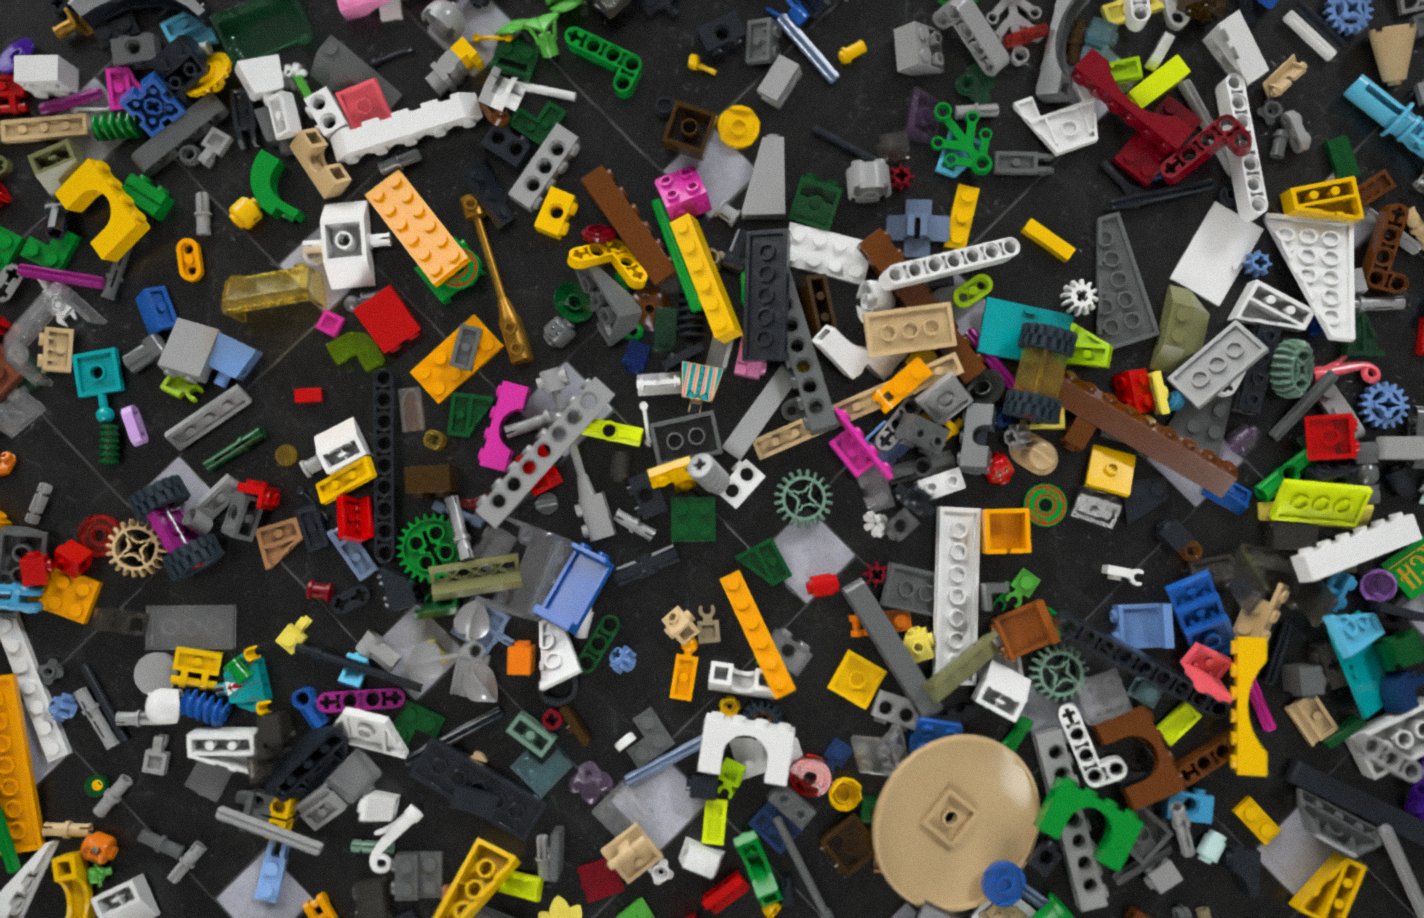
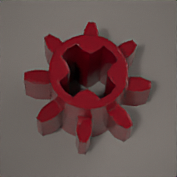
M900 163L897 169L890 168V173L892 174L890 175L891 189L895 187L901 193L903 187L908 189L911 187V183L908 181L913 180L915 177L909 173L911 167L906 169ZM901 175V178L904 180L900 181V179L897 176Z
M875 561L872 567L866 564L868 570L862 573V575L868 578L865 583L873 582L875 589L878 583L884 585L886 576L884 570L887 568V565L878 567V561ZM872 570H880L879 580L871 578L873 576Z

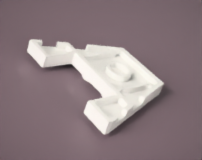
M1075 82L1072 86L1080 103L1043 116L1040 115L1032 96L1013 104V109L1055 156L1096 143L1098 140L1097 117L1094 107L1095 98L1091 96L1090 91L1084 86H1079Z

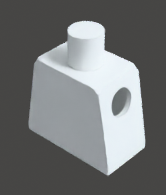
M278 54L237 61L235 72L252 101L263 99L265 107H267L266 99L284 90Z
M686 836L678 859L683 868L713 879L719 871L725 851L708 844H701L700 841Z

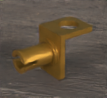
M67 7L64 8L68 19L52 27L56 36L61 40L75 31L82 32L87 37L94 33L93 29L80 16L74 14ZM105 20L104 22H102V23L99 24L98 26L107 23V21Z

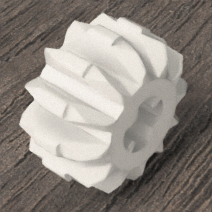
M1080 279L1078 283L1072 280L1070 286L1065 285L1063 287L1065 293L1060 294V298L1066 301L1061 303V306L1068 305L1067 313L1074 310L1075 316H1079L1081 313L1087 315L1089 310L1096 308L1094 302H1097L1099 298L1093 296V294L1098 289H1090L1092 282H1088L1085 285L1084 279ZM1078 294L1081 295V298H1080L1081 301H1078V300H1077Z

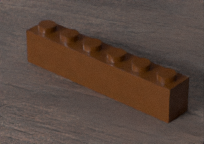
M603 165L583 177L581 182L612 228L616 230L622 242L645 270L650 282L657 289L677 275L671 256L667 258L663 252L665 247L659 238L655 240L650 234L653 230L648 222L641 221L639 218L641 213L634 203L632 205L629 204L626 199L629 196L622 186L617 187L614 182L616 177L610 169L605 170Z

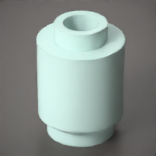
M1209 829L1208 833H1204L1195 851L1199 854L1198 859L1209 865L1212 862L1217 863L1226 846L1224 842L1227 838Z

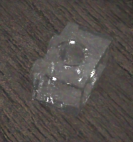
M784 627L781 630L775 628L771 638L786 669L798 677L813 656L809 652L811 647L802 640L799 643L791 638L793 634ZM786 644L794 646V652L790 656L782 653V647Z

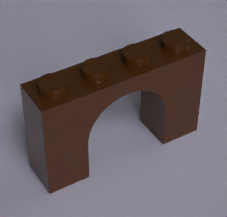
M1145 704L1091 726L1100 747L1124 738H1135L1144 742L1152 751L1154 768L1150 776L1142 782L1121 790L1131 811L1186 790L1184 787L1186 785L1185 779L1180 772L1176 771L1174 766L1175 759L1172 753L1166 750L1163 744L1165 742L1164 736L1159 729H1156L1153 723L1155 721L1154 715L1149 708L1146 709Z

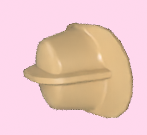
M1030 432L1031 442L1026 444V449L1010 450L1008 445L1011 458L1034 474L1047 475L1057 466L1058 453L1056 448Z

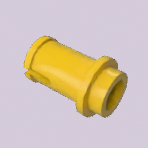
M860 39L847 48L842 47L841 51L838 52V56L843 64H849L852 59L866 53L867 48Z

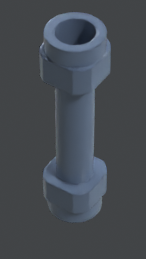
M436 498L432 510L440 514H448L446 502ZM462 510L464 521L469 522L470 526L482 529L485 523L483 517L475 513L473 515Z

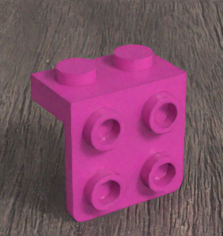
M694 166L685 167L655 180V185L671 222L687 213L696 217L712 210L707 191Z

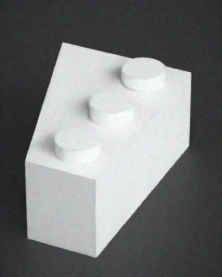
M1237 10L1217 24L1202 40L1227 75L1238 73L1243 77L1245 87H1248L1269 71L1240 10Z
M196 727L187 734V757L214 766L216 764L221 765L233 772H243L249 774V777L256 779L265 770L263 727Z

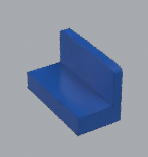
M165 286L144 288L135 298L148 334L152 335L160 331L173 329L177 316Z

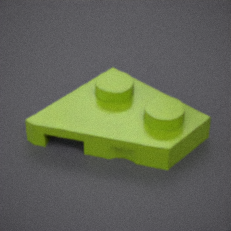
M1071 323L1070 330L1076 332L1078 337L1073 357L1065 358L1064 364L1069 366L1110 368L1113 346L1077 324Z

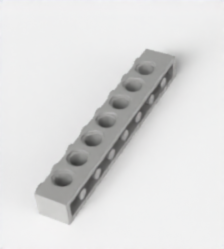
M596 377L593 380L588 378L580 387L583 391L578 397L573 395L566 402L565 405L568 408L563 413L557 412L550 420L553 424L548 430L543 428L536 436L538 441L532 447L529 444L521 453L523 458L518 463L514 461L506 469V472H508L507 476L503 480L499 477L491 486L493 491L487 497L484 494L477 501L476 505L478 508L475 511L495 529L615 396ZM587 395L593 396L595 399L594 406L590 408L585 407L582 403V399ZM569 413H579L580 421L577 424L569 423L567 420ZM557 428L563 429L566 433L565 438L561 441L553 438V431ZM541 445H548L551 452L548 457L543 458L539 456L538 448ZM527 461H532L536 466L532 474H526L523 471V465ZM512 478H517L521 483L517 491H512L508 487V482ZM496 495H502L505 498V505L501 508L496 507L493 503Z
M1057 726L1030 732L1046 794L1048 795L1056 779L1055 772L1059 768L1064 770L1062 779H1065L1067 776L1078 782L1077 787H1080L1078 777L1072 771L1071 766L1074 765L1071 753L1067 752L1066 744H1068V738L1065 731H1062ZM1057 746V755L1050 757L1049 750ZM1085 808L1074 812L1075 819L1072 822H1067L1058 839L1076 907L1081 912L1108 906L1106 898L1109 897L1105 884H1102L1100 877L1103 875L1102 867L1093 857L1097 848L1094 840L1090 839L1089 831H1091V825L1088 818L1084 816L1083 810ZM1077 834H1080V842L1077 844H1073V837ZM1086 856V863L1078 866L1079 859ZM1092 879V885L1084 888L1085 881Z

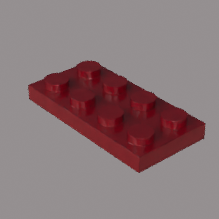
M1169 94L1153 112L1154 114L1164 116H1177L1194 130L1203 121ZM1137 130L1112 162L1144 187H1147L1161 171L1162 163L1170 156L1160 152L1151 140L1144 139Z

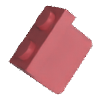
M1195 642L1180 661L1185 669L1184 673L1191 678L1194 683L1193 687L1200 693L1204 694L1206 692L1220 702L1223 700L1231 703L1233 698L1220 679L1230 668V664L1234 662L1230 657Z

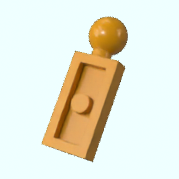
M695 637L684 646L681 644L684 654L677 653L669 698L691 701L698 663V657L692 656V653L698 648V641Z

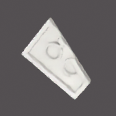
M545 619L539 621V647L541 648V661H539L541 681H539V689L545 691L581 673L582 669L568 631Z

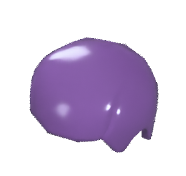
M1373 569L1363 575L1360 580L1359 590L1367 600L1385 602L1396 594L1397 580L1387 570Z

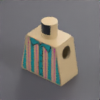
M682 361L681 397L682 399L690 400L689 413H701L703 403L712 404L723 376V368Z

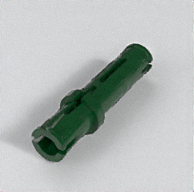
M257 426L244 436H238L236 441L204 460V467L209 472H213L216 468L230 461L243 451H249L251 446L267 437L266 433L260 426Z

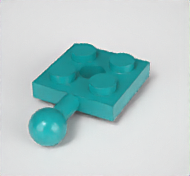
M112 347L72 355L78 398L97 396L99 409L96 412V419L102 424L111 423L114 420L115 414L108 407L107 394L125 391L118 348ZM101 367L103 374L100 378L96 379L94 371L96 368Z

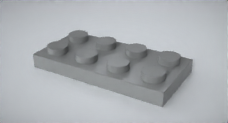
M1234 320L1167 377V381L1193 406L1200 410L1269 352V350L1243 325Z

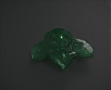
M975 63L968 66L965 74L956 80L955 88L959 94L969 96L973 102L987 104L991 102V96L988 92L995 87L998 80L983 74L979 64ZM967 84L969 88H965L962 85Z

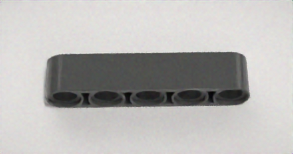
M215 94L205 95L187 109L183 115L138 148L131 155V159L145 176L154 175L176 158L183 146L192 145L210 131L212 126L215 127L228 115V110Z

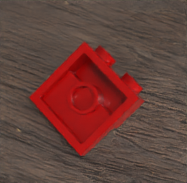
M1353 413L1303 417L1307 461L1357 458L1356 454L1360 453L1359 440H1355L1354 431H1358V420L1353 418Z

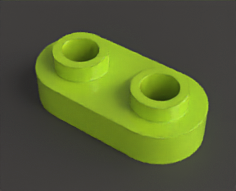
M986 274L976 275L953 292V304L960 309L968 308L991 292L993 288L992 279ZM977 283H982L984 285V289H978ZM959 295H964L966 301H960Z

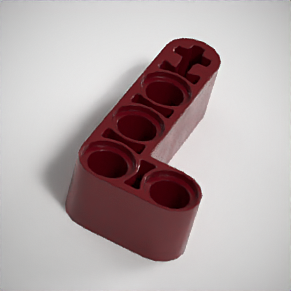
M1229 114L1220 116L1162 163L1160 168L1162 179L1170 185L1180 182L1224 146L1236 156L1241 157L1249 154L1252 149L1251 134L1234 116ZM1224 125L1232 126L1228 131L1221 130ZM1210 139L1214 141L1209 146L1202 144L1205 140ZM1239 140L1247 141L1244 146H1237L1235 144ZM1188 154L1195 155V158L1192 160L1184 159Z

